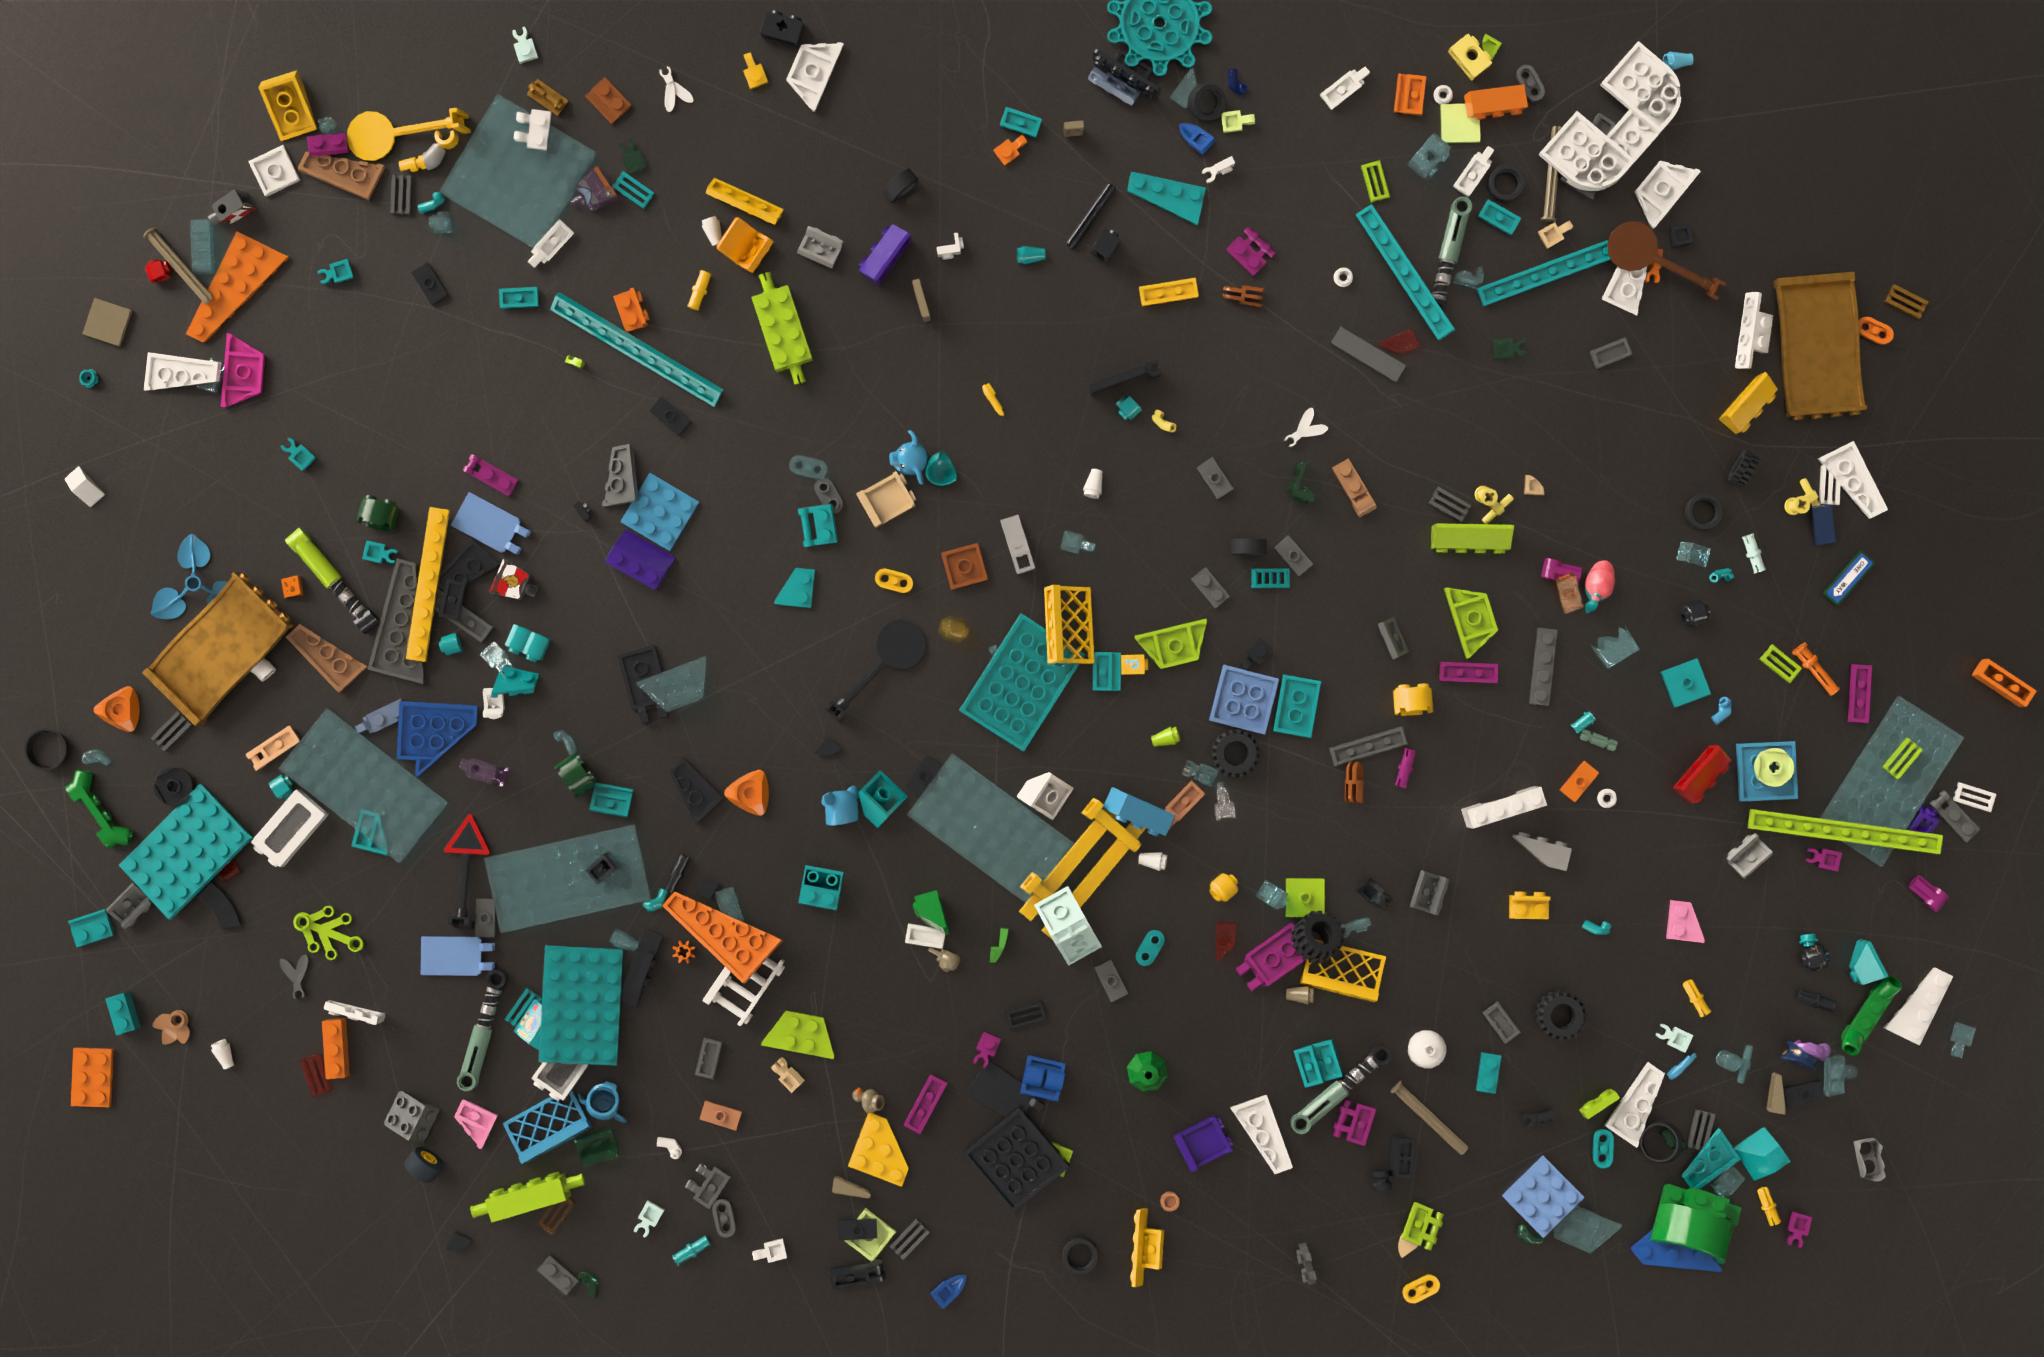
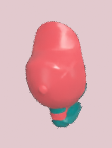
M1608 561L1597 562L1591 568L1586 578L1585 592L1589 599L1585 604L1586 613L1594 611L1598 607V602L1608 598L1613 592L1615 572L1612 564Z

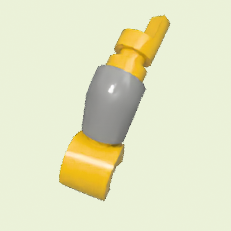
M454 129L451 130L450 137L447 140H442L443 135L436 130L435 140L437 143H433L426 152H423V155L418 156V159L413 157L399 161L400 171L410 169L411 172L419 171V168L431 170L439 166L446 153L444 149H452L458 144L459 136Z

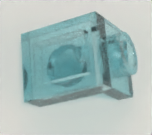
M1479 266L1477 268L1475 276H1472V273L1468 271L1457 272L1453 283L1476 288L1478 284L1483 282L1485 273H1482L1483 267Z
M1681 542L1677 560L1706 567L1711 549L1696 543Z
M1732 1165L1717 1180L1712 1181L1710 1185L1719 1196L1727 1197L1733 1195L1745 1178Z

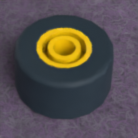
M416 1147L406 1159L405 1168L416 1179L431 1183L442 1170L443 1163L432 1151L423 1147Z

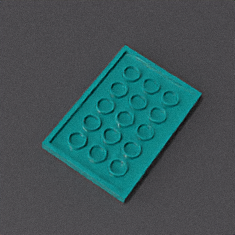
M1020 613L959 711L1024 752L1079 664H1048L1046 629ZM1067 647L1063 650L1064 658L1069 659L1073 655ZM1080 651V656L1084 658L1085 654Z
M199 784L189 794V799L183 804L178 805L119 864L122 870L169 920H172L253 839L203 784Z
M545 946L538 1062L617 1065L623 950Z

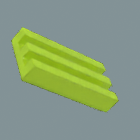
M1380 160L1361 165L1371 203L1390 198ZM1373 166H1377L1384 195H1381ZM1367 168L1370 169L1377 197H1374Z
M1773 644L1769 646L1768 650L1759 659L1788 683H1791L1802 669ZM1774 651L1777 655H1779L1783 660H1785L1796 670L1793 672L1790 668H1788L1785 664H1783L1780 660L1773 656L1771 652ZM1769 657L1791 676L1788 677L1785 673H1783L1780 669H1778L1766 658Z
M1906 738L1882 768L1899 780L1923 749L1918 747L1909 738ZM1907 744L1910 745V747L1901 756L1897 763L1892 767V769H1890L1889 766L1903 751ZM1914 749L1915 752L1910 756V758L1905 762V764L1900 768V770L1897 773H1895L1898 767L1903 763V761Z

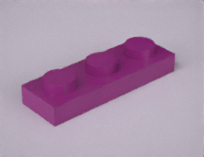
M1440 662L1439 681L1498 683V664Z
M1851 665L1848 722L1869 723L1871 665Z
M930 1074L903 1126L921 1134L947 1085L946 1081Z

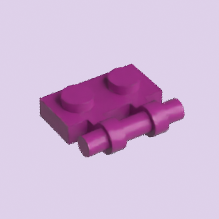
M1248 226L1243 231L1248 238L1244 241L1239 236L1226 251L1254 277L1267 263L1262 256L1266 253L1272 258L1276 252L1268 242L1265 243L1259 237V233L1256 230L1253 231ZM1252 242L1261 248L1258 253L1250 246Z
M1344 1099L1343 1105L1339 1108L1340 1115L1338 1121L1334 1124L1335 1131L1333 1136L1341 1138L1342 1131L1348 1133L1347 1141L1365 1146L1376 1109L1357 1103L1355 1110L1350 1109L1352 1101ZM1347 1115L1353 1116L1350 1127L1345 1125Z

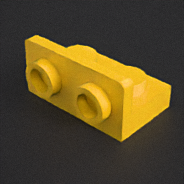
M1515 892V895H1509V918L1549 919V901L1551 897L1546 896V892H1534V895H1526V892Z

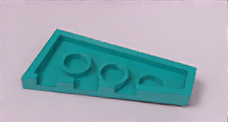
M1131 172L1127 192L1198 226L1206 190L1205 187Z

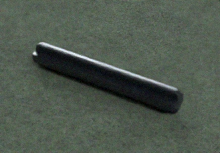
M1107 183L1067 240L1066 245L1075 249L1116 191V187L1113 184Z

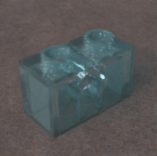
M1433 133L1411 158L1407 166L1421 178L1425 179L1427 176L1431 178L1438 170L1435 166L1440 161L1444 163L1451 155L1448 153L1451 147ZM1431 154H1433V155H1434L1433 159H1431L1430 161H1428V160H1427L1428 156L1431 155Z
M1267 880L1264 881L1256 894V897L1277 910L1280 907L1283 908L1288 901L1286 897L1288 893Z

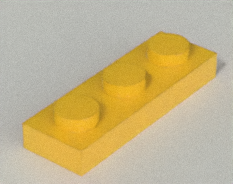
M1196 278L1139 287L1142 307L1199 297Z

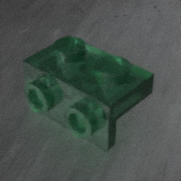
M612 1128L574 1139L581 1158L582 1167L593 1166L598 1162L609 1161L619 1156V1146Z

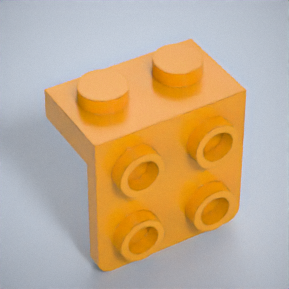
M737 217L718 243L717 250L743 269L753 273L774 241L757 232Z

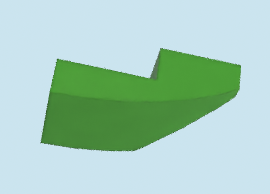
M1001 927L999 946H991L990 962L995 963L1000 957L1006 944L1008 928Z

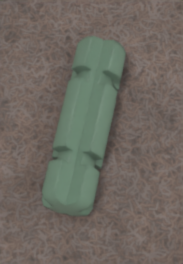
M1584 729L1580 734L1581 740L1586 742L1589 740V743L1602 748L1606 747L1610 751H1614L1617 747L1618 742L1611 738L1608 740V737L1595 732L1592 734L1591 731Z

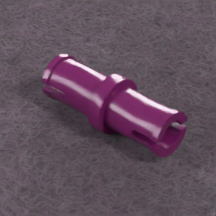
M1405 748L1401 765L1399 764L1398 766L1399 773L1395 783L1396 786L1407 788L1410 773L1414 769L1412 766L1417 753L1415 750Z

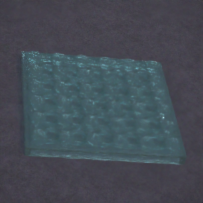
M497 94L439 192L533 248L554 226L597 153L551 125L547 151L528 149L527 142L515 141L514 133L518 131L529 134L530 124L519 123L516 117L517 112L529 115L531 113Z

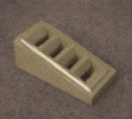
M1773 1072L1766 1109L1772 1113L1785 1115L1782 1075Z
M839 1176L834 1177L833 1193L868 1199L871 1197V1191Z

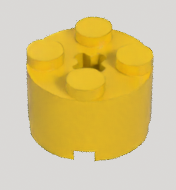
M1418 684L1417 687L1410 688V685H1399L1393 691L1395 715H1398L1400 712L1401 716L1422 715L1424 710H1427L1428 713L1433 712L1432 688H1429V684Z

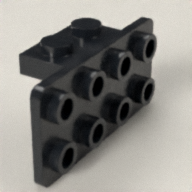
M1098 49L1094 50L1092 60L1095 66L1102 70L1106 68L1116 79H1124L1129 87L1142 90L1143 95L1147 98L1158 99L1161 88L1147 80L1153 71L1151 67L1141 61L1134 67L1128 66L1125 63V57L1128 53L1121 49L1115 59H1112Z

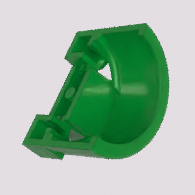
M1666 1184L1662 1191L1650 1240L1656 1243H1669L1705 1253L1715 1258L1717 1263L1724 1264L1733 1229L1738 1224L1741 1207L1729 1204L1730 1199L1694 1187L1686 1190Z

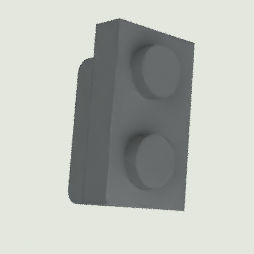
M399 1091L384 1124L406 1140L423 1144L440 1109L433 1105L424 1104L404 1091Z

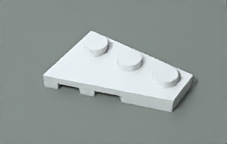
M331 1000L326 1001L324 1009L328 1010L331 1015L340 1016L342 1014L347 1016L348 1019L362 1020L373 1025L383 1022L385 1018V1013Z

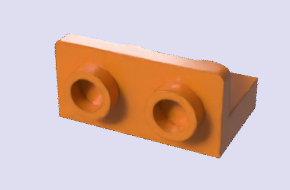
M633 287L630 288V291L613 296L627 333L648 326L647 320L650 319L647 310L642 309L641 302H643L640 291L636 292Z

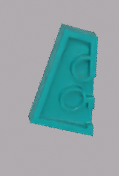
M1718 1128L1682 1174L1689 1188H1702L1741 1160L1721 1129Z

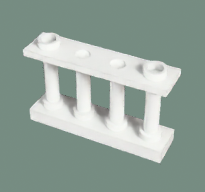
M767 958L763 964L773 970L769 978L766 980L756 972L750 977L762 986L757 996L734 982L732 977L729 976L731 972L724 967L702 1001L708 1005L711 1002L719 1003L741 1018L737 1025L741 1026L743 1023L747 1025L753 1016L750 1012L775 975L780 976L785 969V966H783L785 961L781 959L777 964ZM722 985L730 987L752 1002L746 1012L721 996V993L718 991Z

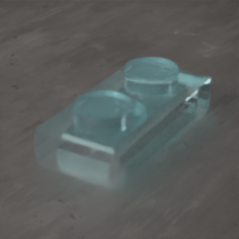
M734 887L714 892L720 911L745 923Z

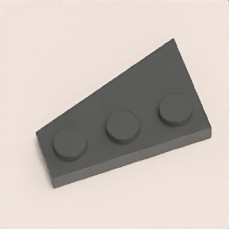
M626 444L612 447L608 469L610 474L608 483L605 485V500L602 501L601 506L605 508L639 501L633 445Z

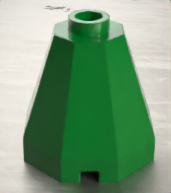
M1153 1051L1136 1053L1127 1065L1130 1084L1142 1092L1158 1090L1168 1077L1165 1060ZM1146 1072H1151L1152 1075H1151V1076H1149V1075H1148V1076H1145V1073H1146Z

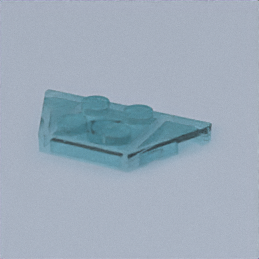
M704 656L636 682V685L666 712L703 699L706 657Z
M1576 1205L1553 1228L1554 1238L1591 1254L1616 1233L1622 1225Z

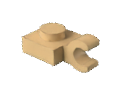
M1570 220L1559 227L1554 222L1537 233L1548 249L1564 240L1562 234L1571 230L1573 225Z
M782 1057L771 1067L775 1073L781 1076L778 1080L791 1093L805 1081L792 1067L788 1069L787 1061Z

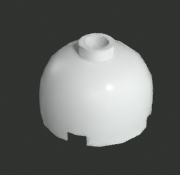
M1422 1030L1415 1033L1410 1039L1408 1055L1417 1066L1434 1068L1444 1060L1446 1044L1438 1033L1431 1030Z

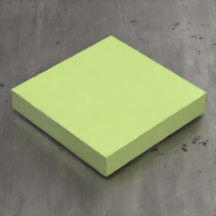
M1465 104L1440 105L1441 143H1480V120H1474V117L1467 118Z
M865 1208L857 1219L876 1218L878 1238L845 1240V1242L872 1262L896 1233V1230Z

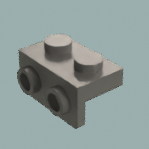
M1421 870L1409 907L1439 915L1445 893L1448 890L1449 879Z
M133 882L106 909V912L119 921L123 929H126L128 926L131 927L136 923L138 916L142 912L145 913L149 910L152 901Z

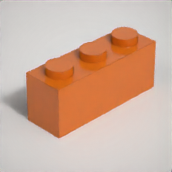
M1524 84L1469 91L1464 95L1467 118L1474 117V120L1485 119L1488 115H1492L1493 118L1502 117L1504 113L1518 115L1528 107Z
M1982 659L1971 675L2018 707H2027L2037 692L1990 659Z
M346 1018L326 1019L322 1021L326 1079L346 1078L350 1076Z

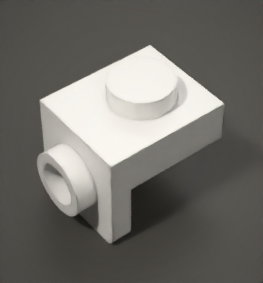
M954 233V245L937 247L938 257L946 260L954 258L953 255L961 254L960 249H964L962 237L958 238V233Z
M484 688L483 717L490 719L502 717L505 710L504 694H498V698H492L491 692L493 688Z

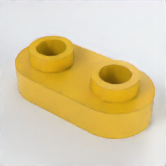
M881 569L876 573L875 581L882 588L907 593L913 587V580L907 574L889 569ZM883 575H887L889 577V580L887 582H883L881 580ZM902 580L907 581L906 587L900 586Z
M1427 1274L1405 1285L1402 1291L1403 1297L1409 1303H1417L1437 1293L1440 1283L1434 1275ZM1427 1281L1433 1282L1431 1287L1426 1286ZM1411 1289L1415 1290V1294L1413 1296L1409 1295V1291Z

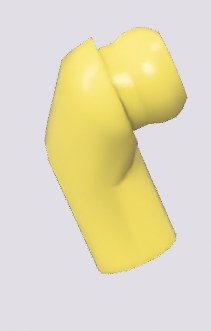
M1155 410L1152 420L1159 428L1168 432H1175L1176 424L1162 419L1165 415L1164 412Z

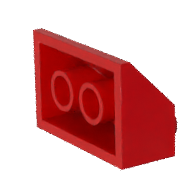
M1709 745L1672 789L1690 804L1700 802L1705 796L1703 792L1707 788H1712L1717 782L1716 777L1728 770L1730 767L1728 764L1731 759L1720 746Z

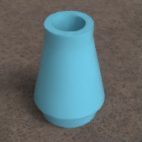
M1670 51L1668 54H1664L1663 62L1672 70L1692 65L1693 55L1691 53Z

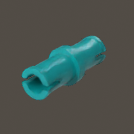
M704 1235V1237L696 1242L687 1244L686 1248L673 1254L672 1257L679 1266L691 1257H697L698 1253L712 1245L707 1236Z

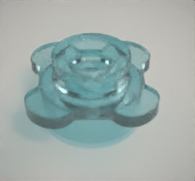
M329 117L318 119L319 128L323 133H336L334 130L337 124Z

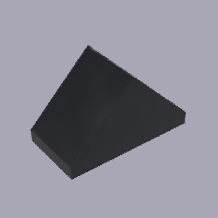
M609 851L599 857L586 871L598 885L621 866Z

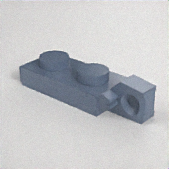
M1096 67L1093 68L1088 77V80L1093 84H1097L1105 89L1106 92L1115 95L1131 106L1141 93L1139 89L1129 87L1124 80L1116 79L1110 72L1106 74Z
M396 700L363 717L364 722L355 726L357 732L362 733L368 730L371 734L398 722L399 702L403 700Z

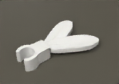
M667 66L669 70L667 75H663L662 70L659 72L667 84L665 107L668 112H671L675 106V94L687 103H692L693 97L685 88L674 82L671 69Z
M1313 408L1305 411L1297 431L1284 439V441H1287L1288 438L1293 439L1294 442L1289 447H1293L1301 437L1321 435L1328 430V427L1322 424L1309 426L1314 416Z

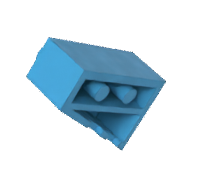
M1114 787L1111 788L1103 806L1104 809L1117 815L1115 819L1124 823L1129 820L1132 822V826L1141 830L1143 827L1148 828L1147 832L1157 837L1159 833L1166 836L1175 816L1162 808Z

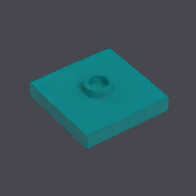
M1698 658L1661 671L1674 708L1711 694Z

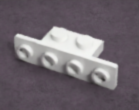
M1760 292L1745 294L1735 364L1737 369L1751 368L1754 351L1768 353L1773 315L1759 312L1762 296Z

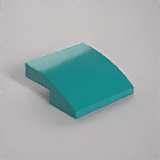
M1333 1038L1294 1050L1305 1088L1344 1076Z

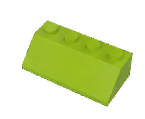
M1436 523L1432 526L1431 549H1436L1437 553H1448V549H1455V553H1467V550H1475L1474 553H1486V550H1494V554H1505V550L1511 549L1514 525Z

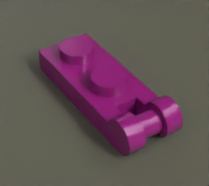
M471 454L468 465L464 466L462 471L510 497L519 480ZM476 464L481 465L479 472L474 471Z

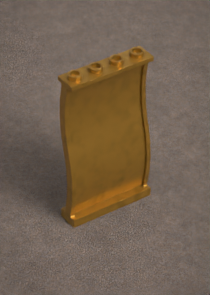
M1855 272L1786 277L1774 280L1780 318L1786 418L1792 417V420H1803L1804 416H1811V419L1823 418V414H1830V417H1839L1845 412H1849V415H1860L1861 411L1867 409L1861 378L1859 320L1854 284Z
M233 572L231 579L217 596L167 645L152 665L142 672L194 726H203L208 721V716L223 698L272 650L287 630L294 626L290 622V617L284 612H280L276 608L277 604L271 599H267L263 595V590L256 585L254 586L250 582V577L243 572Z

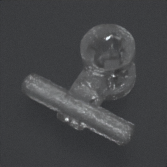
M1219 782L1217 784L1218 804H1214L1216 821H1221V818L1228 817L1234 819L1236 818L1234 802L1230 801L1228 790L1225 789L1224 783Z

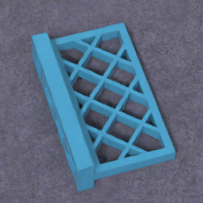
M573 1090L569 1093L572 1098L569 1106L560 1104V1100L554 1102L553 1100L555 1099L549 1097L502 1123L519 1155L518 1158L521 1164L530 1163L593 1127ZM546 1104H556L553 1115L543 1113ZM559 1106L568 1108L565 1119L556 1117ZM571 1110L578 1111L582 1119L576 1122L569 1121ZM531 1112L539 1114L536 1125L526 1122L528 1114ZM542 1115L551 1117L549 1128L539 1126ZM555 1119L564 1121L562 1130H552ZM515 1121L522 1123L519 1134L513 1133L509 1127ZM525 1124L535 1127L532 1138L522 1135ZM538 1128L547 1131L546 1138L542 1141L535 1139ZM521 1137L531 1140L529 1148L524 1151L519 1146Z

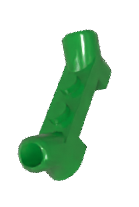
M85 770L75 771L73 782L68 784L65 789L74 802H80L81 800L84 802L102 830L96 833L100 841L108 849L116 844L128 845L132 840L133 832L130 828L115 826L111 821L113 819L111 814L107 810L104 811L100 805L102 803L100 798L96 794L93 795L90 790L93 777L92 772Z
M1888 975V977L1877 981L1869 991L1870 995L1860 1011L1842 1033L1841 1048L1845 1053L1855 1056L1861 1052L1862 1045L1891 1000L1902 989L1901 982L1896 977Z

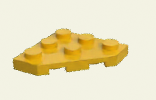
M868 1113L848 1166L902 1187L909 1167L887 1118L875 1113Z

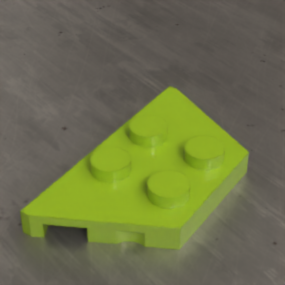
M1447 587L1444 588L1445 595L1465 657L1468 659L1498 631L1496 621L1486 593Z
M1207 619L1134 637L1160 669L1199 659Z
M788 1010L784 1012L761 1043V1046L830 1059L835 1057L824 1017Z

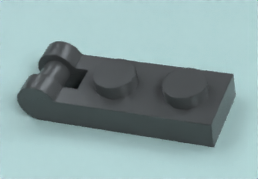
M1944 790L1936 800H1932L1929 803L1931 808L1937 811V814L1965 843L1981 830ZM1945 802L1948 806L1942 809L1941 805Z

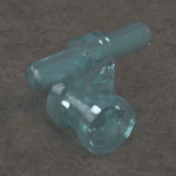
M1745 1046L1742 1059L1734 1053L1722 1050L1717 1054L1716 1062L1720 1067L1730 1071H1736L1740 1068L1737 1082L1743 1084L1747 1070H1750L1752 1062L1750 1059L1753 1046Z

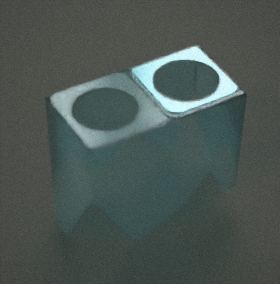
M1619 627L1618 639L1611 636L1598 638V648L1590 645L1605 669L1613 667L1640 650L1627 628L1626 632Z

